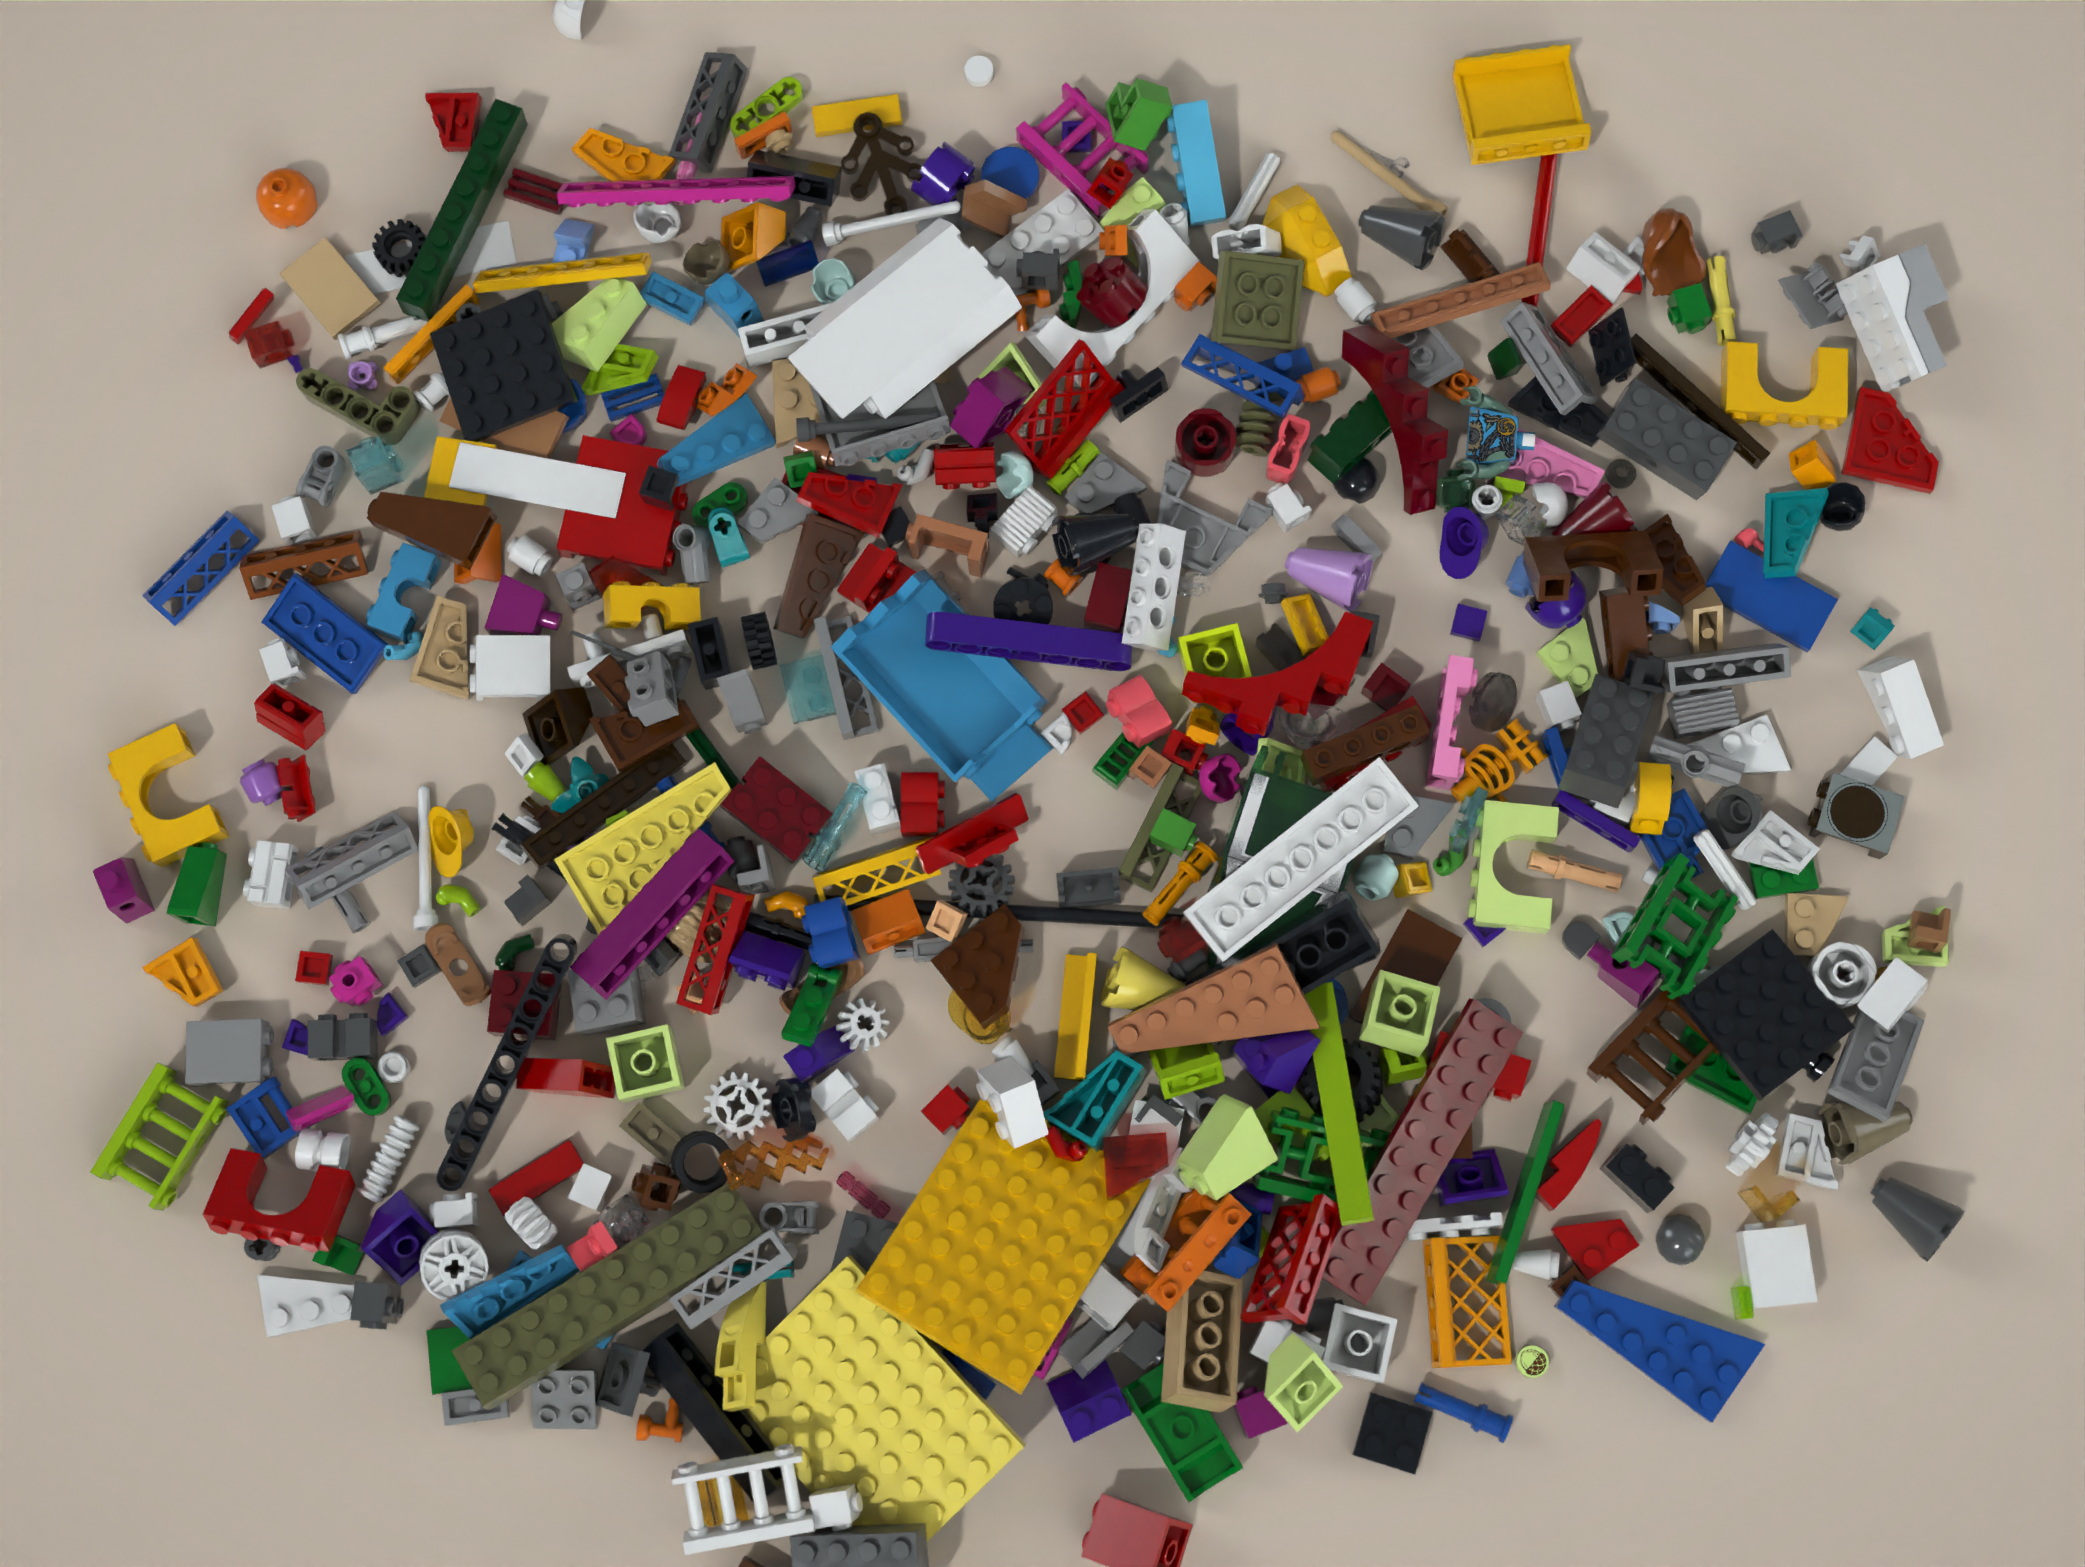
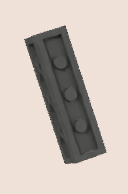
M705 52L669 156L675 158V160L692 162L702 172L712 173L748 68L734 54ZM712 62H720L719 70L710 75L709 71ZM708 87H711L710 95L701 101V93ZM701 112V121L691 127L692 119ZM692 138L693 143L690 152H681L683 144Z

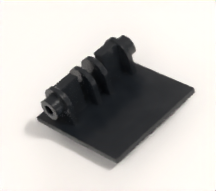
M1620 307L1588 331L1589 343L1593 350L1596 372L1601 386H1605L1613 379H1615L1616 383L1626 381L1629 374L1628 369L1636 364L1624 309Z

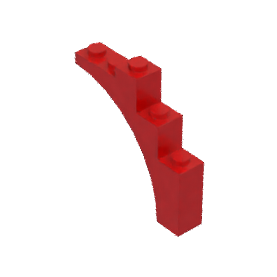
M1345 611L1335 631L1320 648L1304 660L1284 670L1267 675L1247 678H1224L1208 676L1188 670L1181 695L1187 696L1189 700L1196 703L1212 705L1223 713H1234L1237 715L1235 726L1240 727L1246 733L1265 736L1276 706L1282 707L1288 713L1306 716L1317 686L1323 687L1329 693L1347 696L1370 637L1374 621Z

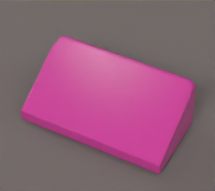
M341 1086L287 1110L286 1116L294 1132H298L351 1108L354 1096L348 1089Z

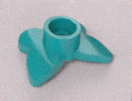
M573 757L571 761V779L573 783L570 784V789L560 794L553 801L550 808L556 812H566L608 782V777L603 773L594 774L593 768L580 757Z

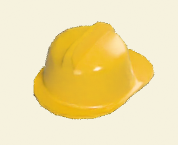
M434 806L428 816L432 860L441 875L446 878L454 877L458 874L462 865V852L473 842L474 830L466 809L460 808L448 811L442 806Z

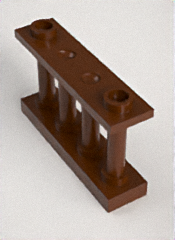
M1667 990L1661 991L1594 1060L1587 1070V1075L1595 1082L1602 1076L1605 1079H1611L1642 1107L1644 1111L1640 1115L1639 1122L1643 1126L1649 1119L1655 1122L1665 1112L1666 1108L1663 1105L1713 1053L1720 1055L1677 1001L1680 999V996L1671 1000L1666 996ZM1666 1010L1669 1013L1674 1012L1709 1043L1697 1056L1660 1025L1661 1021L1659 1018ZM1644 1033L1654 1035L1687 1065L1675 1079L1639 1047L1640 1043L1637 1040ZM1623 1055L1626 1057L1631 1056L1666 1087L1654 1101L1617 1069L1618 1065L1616 1062Z

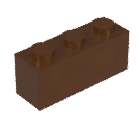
M1626 586L1599 591L1608 677L1618 681L1622 680L1629 651L1654 656L1652 652H1649L1648 641L1652 640V629L1650 623L1646 622L1645 611L1649 610L1648 597H1630Z

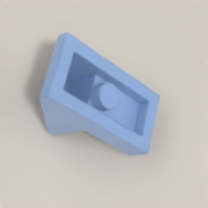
M564 219L554 232L557 247L553 263L587 259L594 224Z

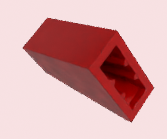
M526 1058L516 1078V1089L535 1093L614 1099L615 1081L612 1066L587 1060Z

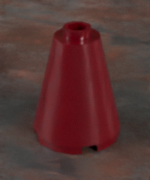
M1604 481L1575 508L1551 535L1638 531V529L1633 526L1635 523L1619 497L1611 495L1609 492L1611 487Z

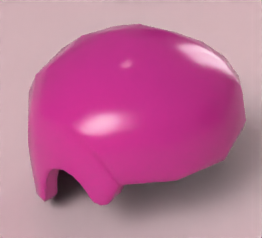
M1228 753L1209 758L1201 766L1199 782L1202 792L1208 799L1217 803L1232 800L1236 791L1240 789L1241 785L1236 783V776L1242 771V768L1234 756Z

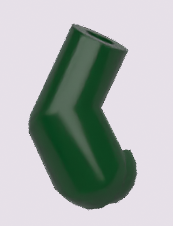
M527 934L506 941L495 956V965L498 966L499 970L513 971L515 968L513 960L516 955L535 948L532 935Z

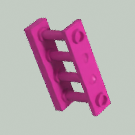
M1065 82L1062 85V99L1064 102L1037 127H1031L1023 121L1016 128V140L1099 218L1107 210V207L1086 193L1091 183L1086 179L1085 174L1114 147L1126 158L1123 162L1127 164L1129 171L1136 167L1145 175L1148 172L1149 159L1146 151L1114 142L1110 123L1086 101L1087 99L1077 87L1072 88ZM1074 109L1085 120L1058 146H1051L1044 140V135ZM1094 128L1105 140L1079 165L1074 164L1072 166L1065 159V154ZM1102 182L1099 184L1107 192L1111 190Z

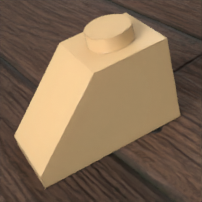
M1708 587L1683 606V621L1690 654L1723 650V603L1714 588Z

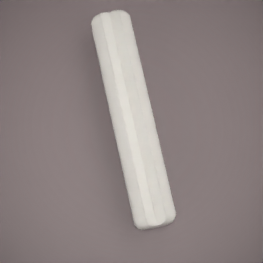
M1267 153L1229 219L1228 226L1231 229L1239 231L1245 227L1280 164V158L1277 155Z
M1703 829L1695 834L1693 837L1694 842L1728 892L1738 897L1736 903L1739 908L1747 910L1754 906L1756 898L1710 830Z

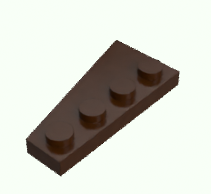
M811 513L806 515L773 627L774 630L798 638H805L814 619L820 612L829 591H832L837 582V577L844 565H847L852 556V551L856 544L861 541L865 532Z

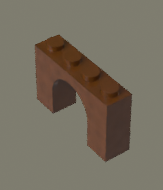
M1646 530L1525 537L1523 565L1538 602L1569 600L1570 570L1584 566L1601 567L1618 574L1622 578L1630 597L1661 595L1664 568Z

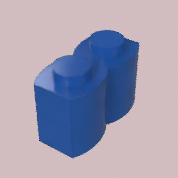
M836 897L804 906L806 915H802V924L805 932L811 933L813 944L809 945V953L813 963H818L819 967L825 969L859 959L845 899Z

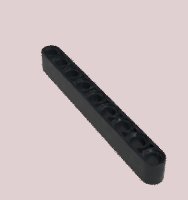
M558 934L545 947L437 1172V1183L446 1191H456L461 1188L478 1159L577 953V943L570 935ZM561 942L567 945L569 955L567 957L556 955L554 952L555 943ZM550 971L553 973L556 980L555 984L545 985L540 979L541 972ZM535 999L539 1001L542 1006L541 1012L532 1013L529 1011L527 1000ZM514 1028H524L528 1033V1040H517L513 1034ZM504 1055L510 1056L514 1060V1068H504L500 1063V1057ZM493 1083L499 1086L501 1096L493 1097L489 1095L486 1089L487 1084ZM478 1111L484 1113L488 1120L487 1124L480 1125L476 1123L473 1119V1113ZM469 1140L472 1142L474 1151L470 1153L463 1151L460 1147V1141ZM451 1167L457 1169L461 1178L459 1180L450 1179L447 1176L446 1169Z

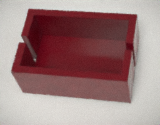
M759 756L742 777L741 781L745 785L743 786L738 782L720 807L793 864L811 841L807 835L809 834L814 837L833 813Z

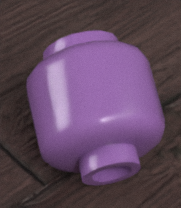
M261 759L242 770L243 775L240 777V784L252 803L263 801L264 805L267 806L282 798L279 792L285 787H280L276 764L274 762H265L264 759Z

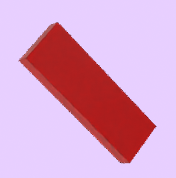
M568 1140L488 1189L503 1217H505V1213L516 1201L518 1202L523 1197H528L532 1200L538 1198L580 1172L584 1162L572 1141Z

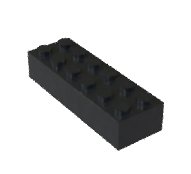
M1346 888L1227 958L1225 961L1188 981L1186 986L1277 943L1305 995L1380 951V941ZM1218 1041L1217 1044L1219 1045L1224 1041Z

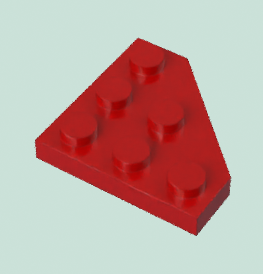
M1860 387L1857 391L1841 474L1931 494L1934 491L1939 465L1938 460L1923 445L1920 440L1921 436L1908 418L1905 419L1896 406L1897 402L1891 393Z

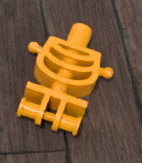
M1518 718L1506 726V729L1510 730L1516 737L1514 740L1510 738L1503 728L1495 735L1506 748L1503 752L1489 744L1478 745L1470 754L1464 747H1458L1461 748L1460 756L1465 758L1463 773L1466 777L1452 787L1450 792L1460 804L1477 791L1485 800H1491L1496 797L1498 801L1507 802V799L1502 794L1510 789L1515 780L1514 770L1511 765L1512 761L1515 759L1524 772L1528 774L1534 768L1526 757L1528 753L1534 759L1536 766L1549 756L1538 746L1540 744L1538 740H1535L1533 743L1530 741L1528 736L1532 732L1529 729L1525 730L1519 723L1520 720ZM1521 741L1527 746L1522 751L1517 746ZM1481 753L1489 754V755H1491L1492 757H1494L1495 759H1493V761H1491L1488 757H1486L1485 755H1483V754H1481ZM1475 762L1480 763V764H1481L1482 766H1484V767L1481 768V767H1480L1477 763H1475ZM1502 768L1507 776L1506 784L1503 783V777L1500 773ZM1492 777L1496 783V789L1494 788L1493 783L1490 779Z

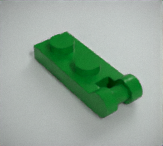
M816 963L810 965L805 983L781 1032L782 1039L812 1047L843 978V971L834 968L831 971L819 967ZM819 980L827 982L825 988L817 986Z

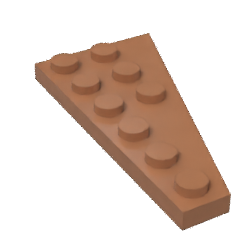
M1277 943L1108 1023V1029L1122 1054L1320 1028L1315 1014Z

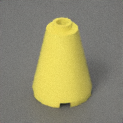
M1121 946L1112 959L1118 961L1117 964H1114L1113 968L1107 971L1100 1000H1103L1101 1005L1104 1007L1137 1010L1186 985L1128 948Z

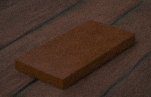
M1407 909L1348 1018L1361 1025L1363 1024L1371 985L1380 969L1437 986L1462 938Z

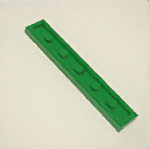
M1553 1100L1543 1105L1485 1281L1495 1285L1507 1283L1565 1107L1563 1103Z

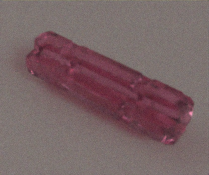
M843 1171L837 1178L836 1183L843 1190H848V1194L867 1210L871 1209V1213L875 1217L884 1219L891 1210L890 1206L883 1200L879 1201L878 1196L862 1182H857L855 1180L856 1177L849 1171Z

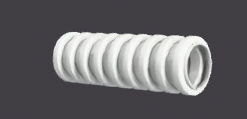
M399 1115L394 1116L393 1120H395L394 1125L390 1124V1133L384 1135L386 1140L384 1143H380L379 1146L382 1148L380 1152L376 1151L375 1155L377 1158L370 1163L373 1165L372 1168L366 1170L368 1175L366 1178H362V1187L357 1188L358 1194L377 1203L383 1201L381 1196L383 1193L388 1192L386 1187L388 1184H392L391 1177L392 1175L396 1176L397 1171L395 1169L397 1166H401V1158L406 1157L407 1154L404 1152L406 1148L410 1149L411 1145L409 1142L416 1137L413 1135L414 1132L420 1130L418 1124Z

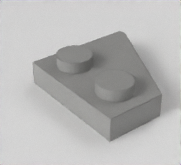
M1101 452L1065 495L1064 500L1081 513L1096 515L1106 507L1115 506L1114 500L1122 495L1133 492L1139 495L1144 493L1147 485Z
M774 477L737 524L741 529L763 544L774 539L779 533H787L795 529L796 525L805 521L807 514L811 513L820 516L821 513L796 502L798 494Z
M1411 795L1419 806L1386 832L1382 853L1413 859L1441 821L1450 812L1453 803Z

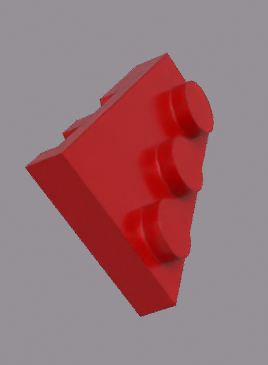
M808 472L796 502L879 538L903 484H877L875 480L865 479L862 482L847 480L844 476Z

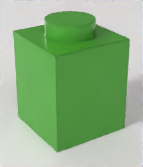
M1163 808L1150 833L1149 842L1182 858L1185 850L1191 852L1199 835L1194 833L1197 824Z

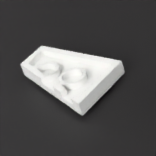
M1502 1212L1490 1213L1488 1216L1479 1217L1478 1215H1464L1453 1217V1219L1432 1218L1415 1220L1407 1234L1408 1241L1426 1240L1428 1233H1440V1238L1459 1237V1231L1471 1230L1472 1236L1490 1235V1229L1503 1225Z

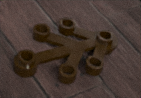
M870 112L863 113L854 121L853 128L857 137L848 154L841 160V167L844 173L849 175L855 174L859 169L858 158L866 144H868L871 155L857 182L853 183L850 188L851 196L855 201H864L868 197V186L877 170L886 196L884 203L886 216L894 214L891 212V208L895 205H899L902 208L901 212L908 211L907 201L904 197L897 194L888 167L905 174L907 179L913 183L914 180L920 182L922 176L919 174L917 177H912L909 172L912 169L920 171L922 166L917 163L911 164L882 150L879 140L896 146L898 153L902 156H909L913 153L914 142L908 136H900L883 128L882 121L876 114ZM871 124L874 129L871 132H865L863 127ZM903 142H908L911 146L908 150H902L900 145ZM849 160L855 162V166L851 169L845 167V163ZM858 187L865 190L861 196L854 194V190Z

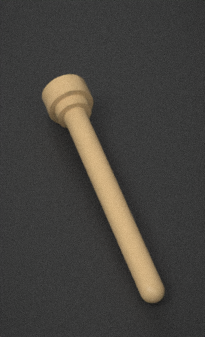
M1334 131L1331 133L1330 138L1336 145L1421 210L1437 211L1442 213V217H1444L1448 207L1441 201H1434L1433 199L1429 201L1341 132Z

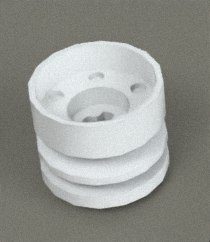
M459 1228L443 1229L432 1235L422 1247L419 1258L422 1282L428 1292L444 1301H448L484 1283L489 1270L485 1249L479 1239L469 1231ZM452 1260H458V1264L463 1266L457 1269L456 1274H450L449 1268H445V1266L451 1265Z

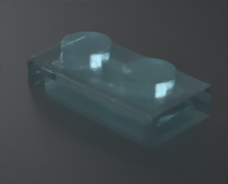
M1477 787L1472 797L1465 796L1458 811L1463 814L1461 821L1455 819L1448 834L1453 837L1449 847L1450 850L1458 854L1463 850L1472 833L1488 791Z

